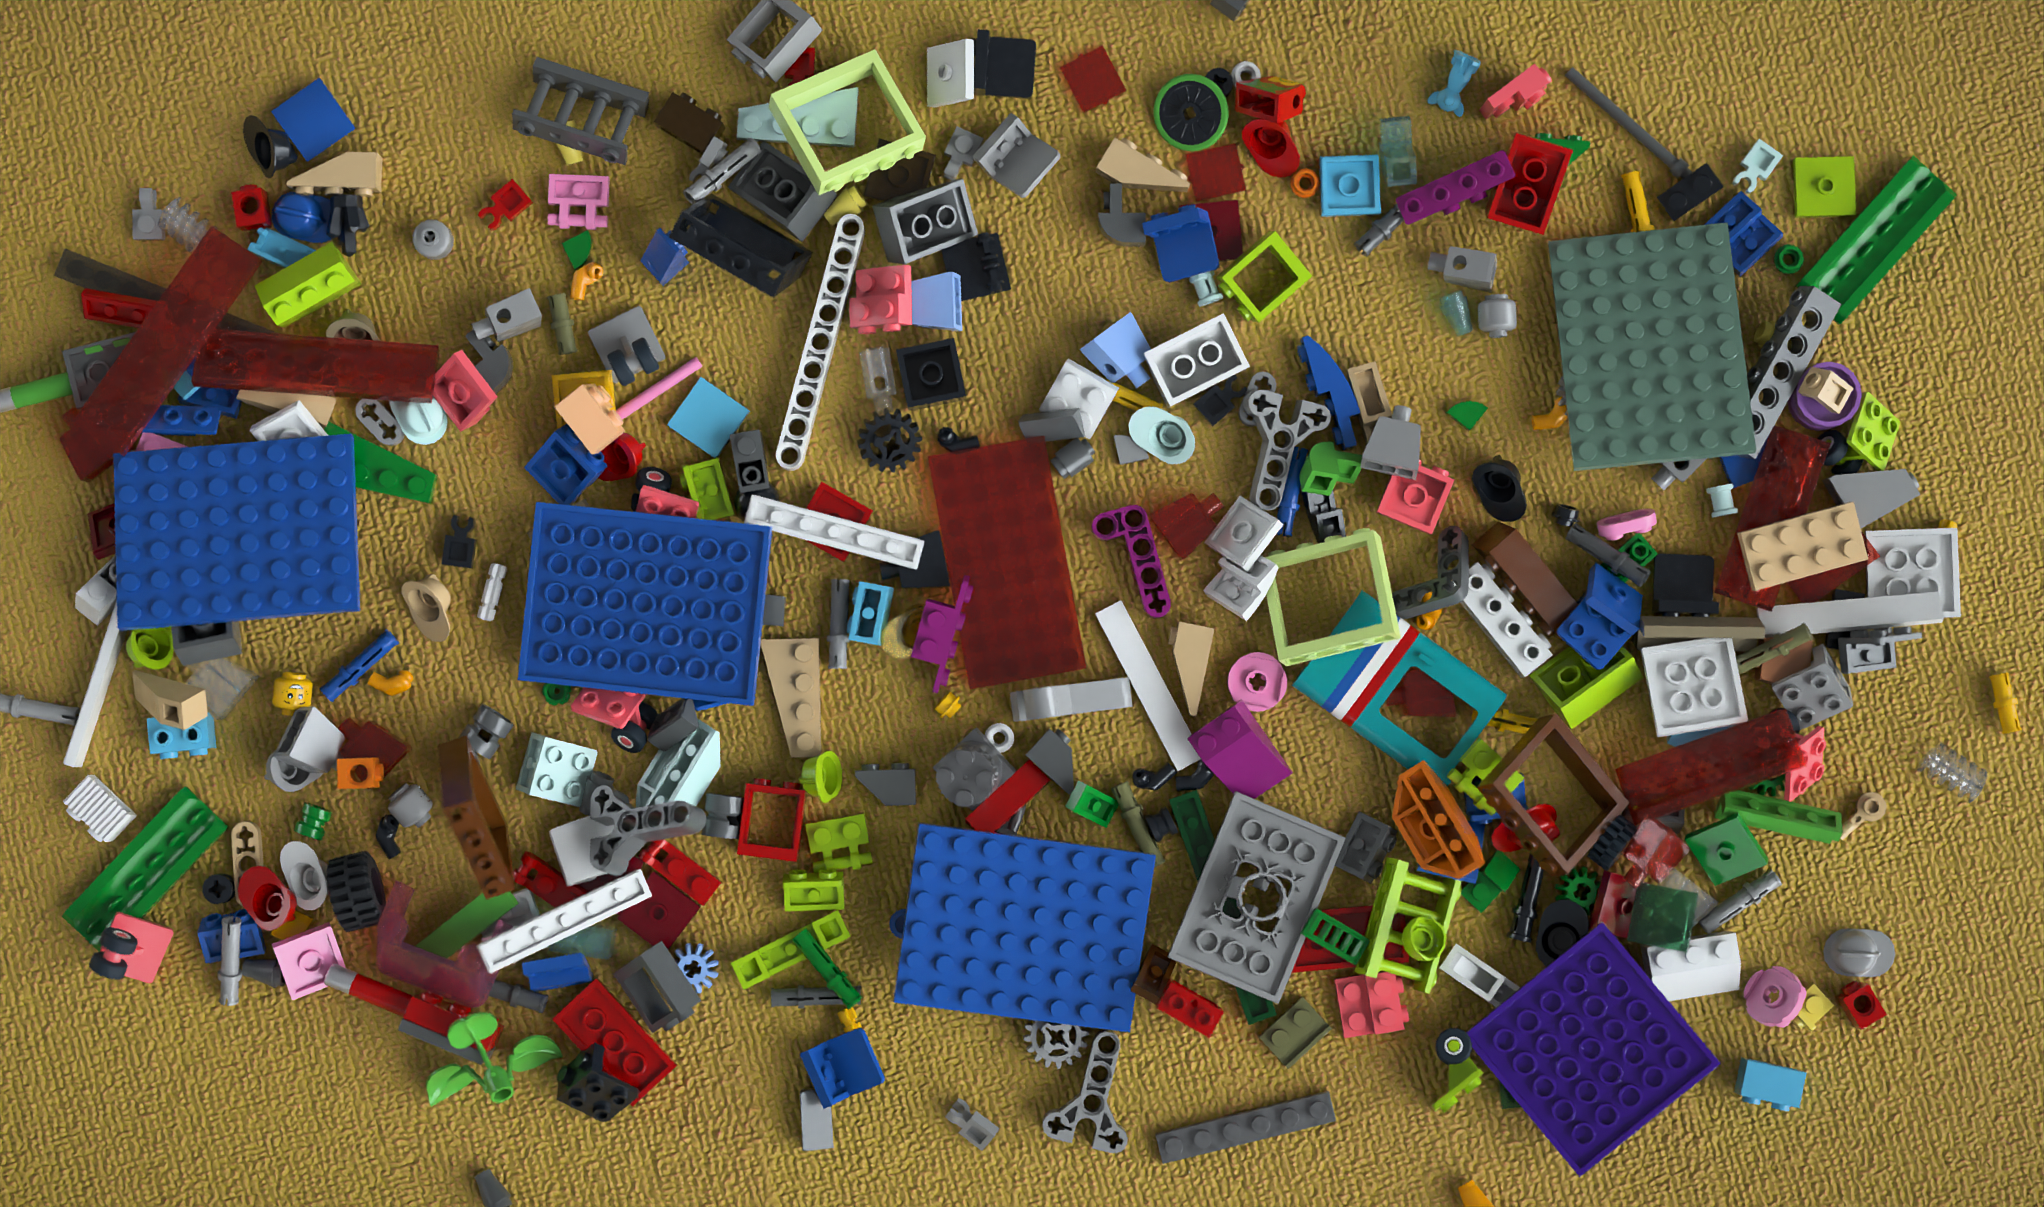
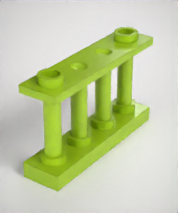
M1387 857L1365 937L1370 939V942L1356 964L1354 972L1377 978L1380 971L1415 980L1413 989L1430 994L1431 988L1434 987L1437 981L1436 970L1440 956L1434 960L1420 961L1419 968L1417 969L1384 959L1385 946L1388 942L1403 945V933L1394 931L1391 927L1394 915L1397 913L1413 918L1432 916L1443 926L1445 934H1447L1455 902L1459 900L1461 895V880L1444 877L1442 883L1412 874L1408 870L1409 862ZM1407 884L1439 894L1435 911L1402 902L1399 898L1402 886Z

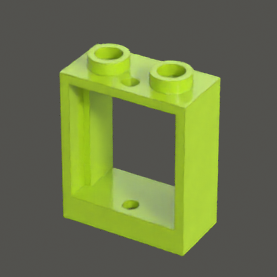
M1268 231L1216 276L1221 282L1218 285L1221 292L1228 299L1233 297L1240 305L1236 308L1240 315L1246 321L1252 320L1258 323L1312 277L1310 272L1276 231ZM1268 247L1292 276L1293 280L1258 310L1232 278Z

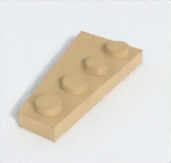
M819 638L761 639V648L791 757H814L821 755Z

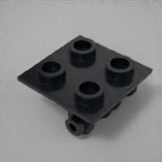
M989 232L981 233L976 238L967 239L941 250L946 272H954L960 275L961 302L1011 290L998 232L989 234Z

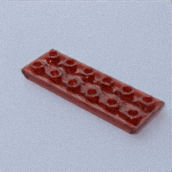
M1774 425L1767 439L1714 593L1772 612L1781 584L1757 591L1751 589L1737 533L1806 514L1831 443Z
M1782 709L1615 769L1624 796L1629 801L1628 808L1634 825L1637 826L1807 766L1787 709Z

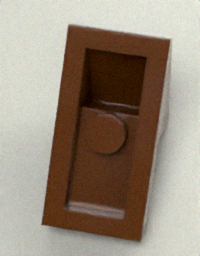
M1152 944L1140 965L1139 974L1130 991L1156 1005L1162 996L1177 961L1167 958L1168 952Z

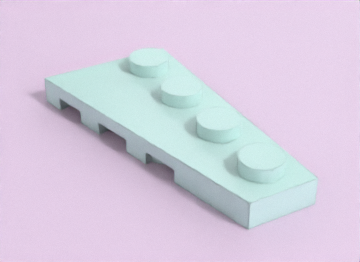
M858 87L831 92L790 110L810 145L855 147ZM769 103L739 108L738 140L752 138L755 141L788 143L768 108Z

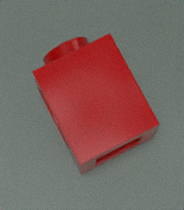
M255 184L239 187L240 191L231 192L237 228L245 232L257 230L260 227H273L268 194L261 187L258 188ZM251 200H257L258 206L256 211L247 214V203Z
M1850 982L1841 988L1842 993L1836 996L1854 1028L1862 1030L1887 1015L1868 983ZM1862 995L1865 998V1006L1862 1010L1856 1011L1854 1000Z

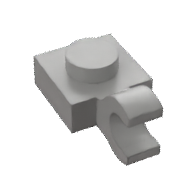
M958 126L956 127L944 152V155L951 158L944 171L945 178L953 181L956 179L962 164L972 166L974 162L972 156L983 143L982 137Z
M714 136L699 160L698 167L691 172L689 180L695 182L696 178L706 169L711 170L728 155L726 150L728 144Z
M139 188L141 210H132L133 239L165 240V211L156 210L157 192L152 190V188Z
M958 1098L953 1104V1108L950 1109L945 1117L951 1123L961 1127L959 1131L961 1136L983 1151L995 1137L999 1128L977 1111L972 1115L968 1104Z

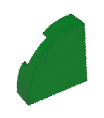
M588 230L562 243L575 270L581 268L586 263L591 252L592 238Z
M1465 401L1451 407L1446 414L1469 432L1488 407L1479 402Z

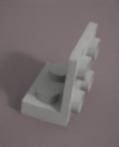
M1824 644L1812 648L1814 661H1811L1810 667L1772 684V689L1783 707L1796 716L1800 730L1853 707L1850 686Z

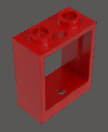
M754 778L753 783H746L737 855L798 861L807 795L805 790L800 789V783L783 781V787L771 786V780ZM755 792L797 797L791 848L748 843Z
M1171 978L1168 980L1161 998L1155 1005L1160 1011L1208 1038L1211 1037L1224 1014L1223 1009L1219 1005Z

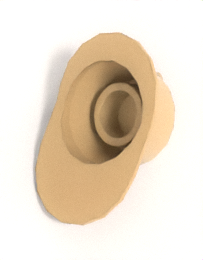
M429 574L419 581L410 580L405 582L402 586V595L418 629L425 637L432 641L441 642L446 640L450 633V625L445 613L451 602L449 591L439 582L434 574Z

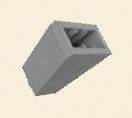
M1906 469L1833 475L1822 480L1836 505L1854 502L1860 528L1921 495L1917 489L1919 488V483L1916 477L1911 472L1908 473Z

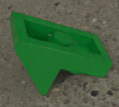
M1078 781L1065 807L1107 828L1119 804L1112 797Z
M1496 850L1479 869L1476 883L1467 882L1462 887L1461 896L1482 913L1501 891L1505 892L1521 869L1503 852Z

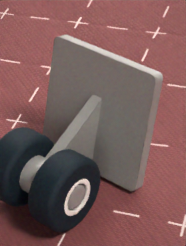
M640 306L588 331L606 370H612L613 383L615 384L620 382L622 386H626L635 381L634 374L642 370L646 374L658 370V362L666 358Z

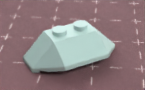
M697 718L698 728L696 731L667 751L659 749L637 784L636 808L684 800L697 806L720 768V732Z

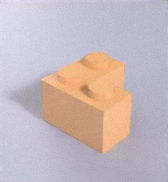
M584 384L557 404L555 409L591 454H597L625 432L621 426L624 422L615 410H610L613 407L609 402L611 396L603 386L599 385L597 387L596 384Z

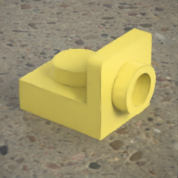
M1810 983L1805 988L1806 997L1802 1008L1791 1021L1800 1030L1804 1027L1807 1030L1813 1031L1816 1028L1814 1024L1834 1005L1814 983Z

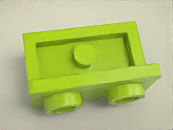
M719 458L690 466L688 464L682 466L684 473L679 474L683 490H689L691 499L699 502L697 519L720 520L735 515Z
M825 868L819 870V873H807L806 870L796 869L789 871V874H784L782 886L784 888L785 912L845 909L843 872H836V869Z

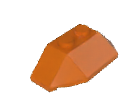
M1426 761L1419 762L1399 775L1392 819L1421 869L1461 879L1484 865V858L1476 834L1449 788Z

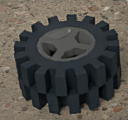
M1620 814L1605 830L1603 835L1600 836L1587 857L1605 871H1608L1629 847L1640 829Z

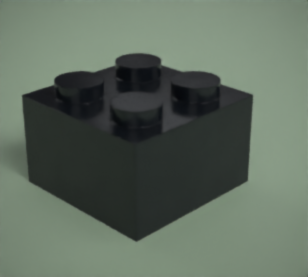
M954 338L896 350L909 411L967 400Z

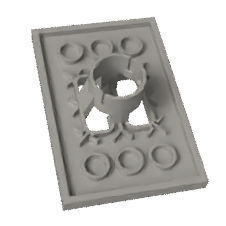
M1237 791L1234 792L1167 958L1279 1004L1305 940V936L1300 933L1314 908H1318L1345 837ZM1243 862L1255 866L1258 873L1251 874L1246 878L1236 876L1239 866ZM1276 876L1290 882L1291 886L1287 897L1285 887L1282 888L1283 884ZM1255 879L1253 887L1264 892L1267 891L1270 882L1275 883L1280 899L1276 904V910L1272 914L1263 918L1256 917L1259 908L1247 903L1242 906V892L1245 890L1244 886L1249 880ZM1227 897L1236 899L1237 907L1241 911L1239 918L1235 919L1223 913L1222 909ZM1277 918L1274 929L1270 933L1256 927V921Z

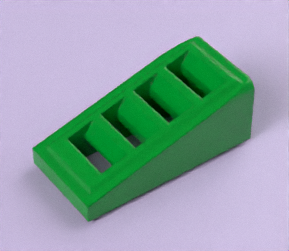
M1314 908L1300 933L1353 965L1358 963L1370 942V939L1317 908ZM1321 920H1326L1318 936L1314 935ZM1332 926H1336L1327 942L1324 941ZM1346 932V935L1342 940L1341 944L1338 948H1336L1335 946L1338 940L1340 939L1342 933Z

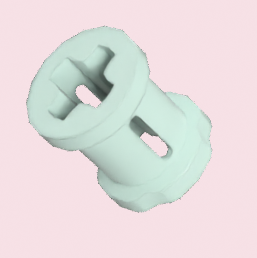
M1214 271L1197 274L1189 278L1190 283L1194 284L1199 307L1214 303L1223 298V294L1219 293L1213 278L1215 275Z
M1733 483L1706 489L1707 493L1711 495L1714 510L1711 513L1712 518L1738 513V508L1734 507L1731 493Z

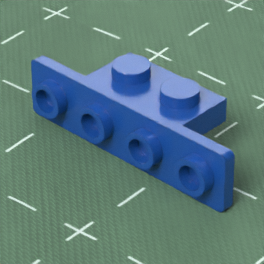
M102 403L97 428L99 431L136 432V434L146 432L157 435L217 434L221 411L219 407Z

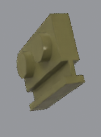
M1301 996L1258 1037L1289 1069L1332 1028Z

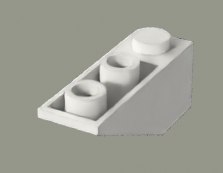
M116 555L76 593L75 608L97 626L113 611L117 600Z

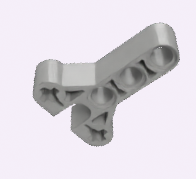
M1253 390L1244 396L1242 405L1244 411L1254 418L1263 440L1250 490L1251 503L1262 510H1273L1279 506L1294 447L1312 432L1323 430L1329 425L1331 414L1326 406L1306 400H1296L1292 419L1288 424H1284L1279 418L1282 394L1266 390ZM1260 398L1261 402L1271 407L1258 408L1257 410V405L1253 404V400ZM1315 413L1316 416L1320 417L1319 422H1314L1313 419L1303 414ZM1278 431L1285 435V443L1280 448L1274 443V435ZM1271 460L1276 461L1278 464V472L1275 476H1270L1266 470L1267 464ZM1263 489H1268L1272 495L1271 501L1267 505H1263L1259 499Z
M1129 677L1010 692L1013 722L1133 707Z
M1103 1029L1095 1034L1080 1093L1060 1109H1051L1044 1115L1043 1129L1048 1137L1072 1143L1077 1123L1083 1118H1090L1096 1124L1092 1149L1108 1153H1119L1125 1149L1128 1141L1126 1131L1121 1125L1116 1123L1107 1103L1120 1050V1041L1114 1031ZM1104 1036H1110L1115 1040V1045L1110 1051H1102L1098 1047L1099 1040ZM1102 1065L1106 1067L1108 1074L1103 1080H1095L1091 1076L1092 1068ZM1090 1094L1097 1095L1101 1100L1100 1105L1096 1109L1086 1108L1084 1106L1085 1097ZM1055 1117H1060L1061 1123L1065 1124V1126H1058L1057 1131H1053L1048 1121H1054ZM1113 1131H1117L1119 1138L1122 1140L1116 1141L1114 1145H1110L1109 1139L1105 1136H1111Z

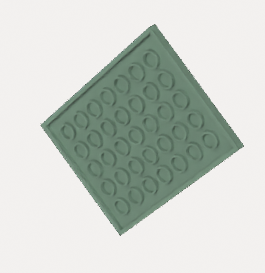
M1728 222L1548 241L1573 470L1582 471L1755 454L1756 443Z

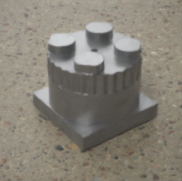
M977 727L932 767L936 771L938 788L941 789V793L945 795V798L949 799L950 802H954L955 805L969 807L972 811L1016 772L1014 767Z

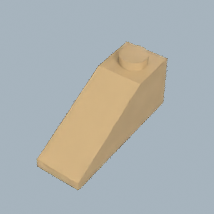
M1179 621L1177 628L1171 627L1168 644L1173 645L1172 653L1188 714L1190 716H1197L1214 629Z

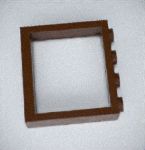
M1557 713L1539 718L1477 786V789L1487 799L1486 803L1496 810L1501 816L1504 825L1515 833L1520 839L1523 848L1535 857L1539 862L1540 868L1544 869L1550 877L1568 874L1629 804V801ZM1543 740L1548 743L1602 809L1563 855L1504 785Z
M467 735L438 744L443 810L485 898L489 899L515 890L508 824ZM460 808V813L452 815L451 810Z

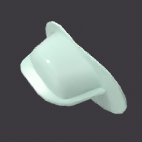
M405 378L397 382L390 391L389 403L391 410L403 433L409 440L422 445L435 443L442 438L447 429L448 420L446 412L425 386L427 382L420 378Z
M1149 406L1138 409L1131 416L1129 433L1133 441L1144 450L1168 464H1180L1186 462L1192 456L1195 449V438L1184 419L1158 407Z

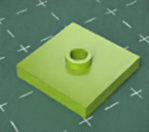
M1854 156L1801 157L1793 159L1795 218L1848 217L1856 215Z

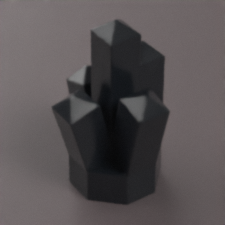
M358 195L333 196L330 198L331 211L326 235L332 239L338 237V244L342 246V254L351 257L356 253L355 232H365L369 227L363 210L362 197Z

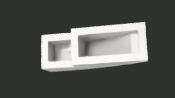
M1455 944L1440 966L1441 970L1495 1007L1499 1006L1520 989L1519 986L1458 944Z

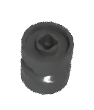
M482 703L473 716L474 724H467L459 737L467 735L473 750L485 758L491 759L500 746L498 740L506 738L514 724L496 710ZM481 728L491 734L488 739L479 734Z
M706 793L704 810L708 812V816L706 817V824L701 831V835L739 839L741 822L738 820V816L742 815L744 797Z

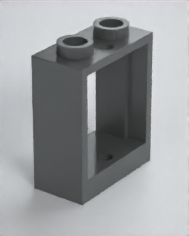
M662 941L613 973L652 1033L663 1027L665 1032L679 1022L694 1014L695 1012L692 1007L701 1002V999ZM643 968H645V970L647 971V973L649 974V976L651 977V979L653 980V982L655 983V985L657 986V988L659 989V991L671 1007L672 1012L670 1011V1009L668 1008V1006L666 1005V1003L664 1002V1000L652 984L651 980L649 979Z

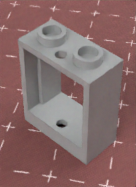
M761 0L726 40L734 48L731 53L741 63L750 62L752 64L750 68L759 77L764 79L768 76L776 83L821 33L822 28L810 14L791 0ZM781 12L796 25L764 60L752 51L749 46L776 15Z

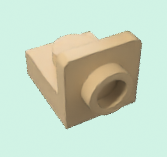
M1811 367L1798 392L1802 396L1814 398L1830 412L1840 414L1853 387L1833 371Z

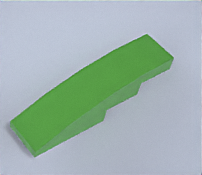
M511 892L486 899L482 893L408 952L425 975H427L475 937L487 930L519 903Z

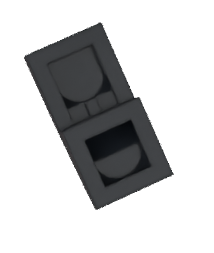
M1301 489L1307 517L1317 543L1325 542L1324 539L1330 536L1340 535L1346 537L1342 508H1336L1333 490L1330 496L1303 492Z

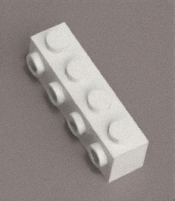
M1479 562L1474 563L1469 567L1468 594L1460 603L1520 678L1526 677L1553 655L1549 650L1552 646L1543 634L1537 635L1530 627L1533 622L1523 610L1518 612L1512 605L1514 598L1504 587L1499 589L1493 579L1496 577L1486 564L1481 566Z

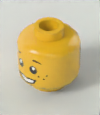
M282 672V676L277 677L274 681L272 704L282 709L281 714L293 716L295 710L301 707L311 706L312 681L306 679V674Z

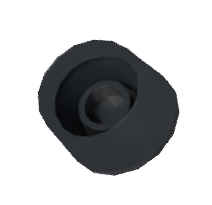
M254 115L246 117L243 125L244 140L249 153L259 165L265 177L271 178L275 171L282 170L289 166V164L297 161L295 150L285 132L266 128L262 121Z
M1500 455L1495 456L1488 463L1478 465L1473 471L1472 480L1486 511L1492 517L1502 522L1519 520L1524 515L1527 507L1525 495L1520 485L1521 475L1519 469L1510 461L1502 459Z
M1558 900L1551 903L1544 910L1536 940V952L1539 960L1546 967L1588 933L1589 919L1585 910L1578 903L1571 900Z

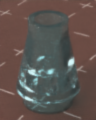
M1459 290L1439 299L1441 302L1439 308L1455 330L1456 335L1461 336L1473 331L1467 296H1463L1462 291Z

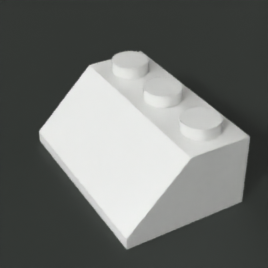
M1224 313L1143 353L1154 382L1167 408L1250 367Z
M1722 931L1710 933L1709 935L1704 934L1640 945L1645 973L1668 1001L1739 990L1741 961L1735 932Z

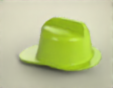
M171 627L132 630L126 641V651L134 662V667H147L159 670L170 664L174 651Z
M826 751L821 755L807 759L803 764L801 777L798 778L799 782L803 784L805 791L811 796L819 797L822 803H827L835 798L842 786V767L839 758L833 751Z

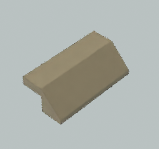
M1641 616L1639 630L1632 635V642L1637 650H1641L1645 647L1703 638H1732L1734 651H1748L1756 647L1757 639H1764L1765 626L1759 618Z

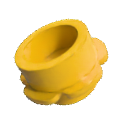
M949 691L934 708L940 713L939 718H943L945 715L951 718L961 707V704L958 703L959 695L955 696Z

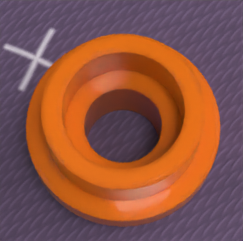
M1307 168L1296 171L1290 180L1292 192L1300 198L1314 196L1320 186L1318 175L1313 170ZM1307 179L1310 182V187L1307 189L1301 188L1299 181Z

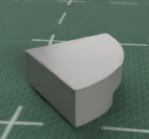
M1125 435L1113 436L1120 465L1149 459L1147 451L1137 445L1132 437Z

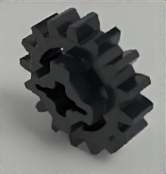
M884 408V415L879 416L876 411L873 412L874 420L864 419L866 429L858 430L859 436L862 439L857 440V444L862 449L860 451L862 459L868 458L867 462L870 467L877 463L879 472H883L886 466H889L892 473L895 472L896 465L906 469L905 461L908 459L914 462L916 459L913 452L921 451V447L917 442L922 441L921 433L917 432L919 430L917 422L911 423L912 418L910 414H906L902 418L900 409H896L894 414H890L888 408ZM901 427L908 432L909 438L905 434H901ZM870 443L878 447V454L872 450Z

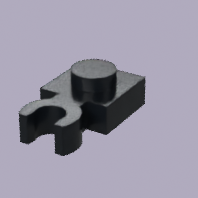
M1236 375L1227 379L1225 388L1222 391L1215 385L1193 404L1212 427L1235 408L1230 400L1242 397L1247 391L1246 387L1242 388L1239 392L1232 390L1231 383L1237 379Z
M453 515L451 526L455 533L454 536L445 535L442 565L473 569L477 539L468 537L469 533L475 528V519L469 517L468 525L465 528H461L458 524L459 516Z

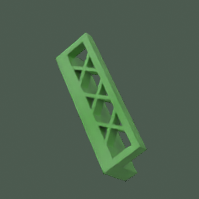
M1724 787L1714 811V818L1721 820L1739 813L1747 826L1828 844L1832 840L1839 842L1843 833L1842 817L1839 812Z

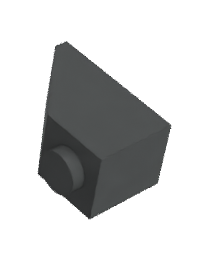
M1049 729L1026 756L1070 795L1074 790L1072 748L1067 744L1071 740L1060 729H1057L1055 732Z

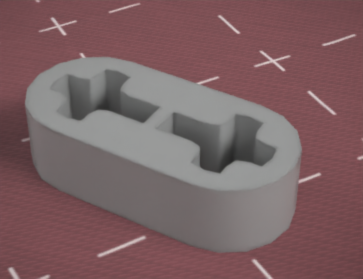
M1268 372L1256 373L1251 378L1245 395L1250 391L1258 390V386L1254 385L1255 381L1260 382L1262 378H1266L1267 385L1271 386L1270 390L1266 391L1275 392V378ZM1260 398L1253 400L1259 402L1257 410L1258 408L1269 407V405L1261 402ZM1242 400L1238 412L1240 421L1246 426H1256L1254 418L1252 421L1247 419L1248 414L1244 412Z
M371 397L363 398L358 402L355 409L356 416L381 443L388 446H396L402 442L405 434L396 418L381 402ZM365 405L371 407L376 405L374 412L379 417L377 421L370 416L364 417L366 413ZM383 423L391 428L397 427L394 431L397 436L394 439L390 437L384 438L386 431L381 427Z

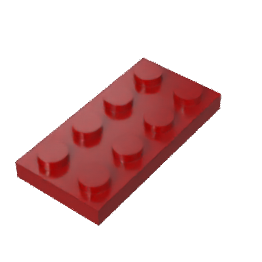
M1373 905L1320 909V911L1365 936ZM1397 913L1394 915L1391 927L1392 930L1403 933V929L1406 926L1405 915ZM1321 920L1314 935L1318 936L1326 920ZM1332 926L1324 941L1327 942L1336 926ZM1346 932L1342 933L1340 939L1338 940L1335 946L1336 948H1338L1341 944L1342 940L1346 935ZM1305 937L1291 973L1356 967V965ZM1392 942L1386 944L1383 954L1384 959L1397 963L1409 962V955L1404 950L1403 945Z
M598 978L592 981L552 1019L581 1051H585L593 1043L605 1047L602 1071L639 1090L638 1098L630 1103L632 1107L677 1066V1063Z

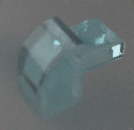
M1401 116L1380 119L1381 142L1379 143L1382 173L1387 187L1417 184L1416 155L1412 149L1410 117Z

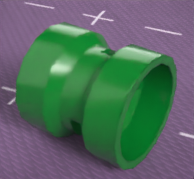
M304 802L301 810L304 820L296 822L294 831L316 840H322L325 831L321 825L324 826L326 822L330 821L333 812Z

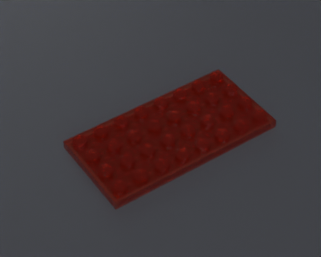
M1038 436L928 456L954 605L956 606L964 575L970 576L968 585L974 586L970 602H963L960 613H964L966 616L962 630L959 631L969 689L1087 669L1045 437Z

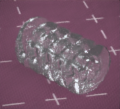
M178 197L171 201L163 210L158 226L162 230H167L170 237H176L177 243L185 245L188 252H194L196 259L204 260L212 256L223 245L227 235L223 233L216 238L215 234L218 228L213 226L207 230L206 227L209 220L205 218L198 223L197 219L200 213L195 211L189 215L188 212L191 205L186 203L179 207L182 198Z
M1944 743L1936 744L1924 755L1918 765L1917 772L1921 773L1927 767L1929 769L1928 779L1938 774V785H1942L1948 780L1947 790L1949 792L1959 787L1957 797L1961 798L1966 793H1969L1967 803L1973 802L1985 785L1987 779L1986 769H1977V765L1974 762L1967 763V759L1963 755L1956 757L1957 753L1953 749L1946 751L1947 747Z

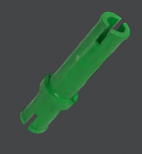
M807 928L792 939L827 982L826 987L829 990L832 989L838 995L848 1010L863 998L846 978L848 976L847 973L841 971Z

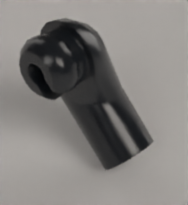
M943 427L938 431L937 440L940 446L953 455L981 449L977 435L962 439L950 427Z
M1200 759L1197 762V769L1192 775L1175 777L1176 791L1202 789L1214 776V773Z
M1167 762L1157 772L1142 768L1136 769L1132 774L1134 785L1140 789L1158 790L1177 772Z
M392 814L381 818L375 835L377 842L389 860L401 853L394 840L399 822Z

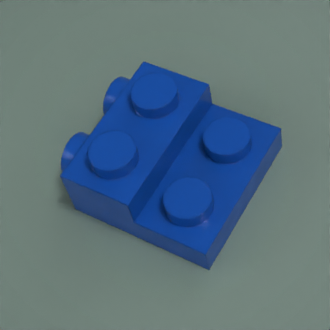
M565 424L549 437L524 468L558 504L572 505L582 492L596 481L608 465L603 461L604 455L601 451L597 454H591L570 426Z

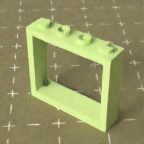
M875 49L774 92L770 96L768 108L818 195L833 189L836 192L844 184L853 180L859 182L875 170L889 169L896 161L905 157L911 159L915 153L923 149L926 136ZM873 75L908 136L825 172L790 110Z
M1361 528L1355 530L1353 535L1330 536L1325 538L1323 543L1315 545L1313 543H1302L1297 545L1295 550L1287 552L1285 550H1275L1268 553V557H1265L1281 568L1368 546L1383 621L1381 624L1289 646L1275 577L1266 596L1278 660L1285 666L1401 638L1381 536L1377 532L1369 528Z

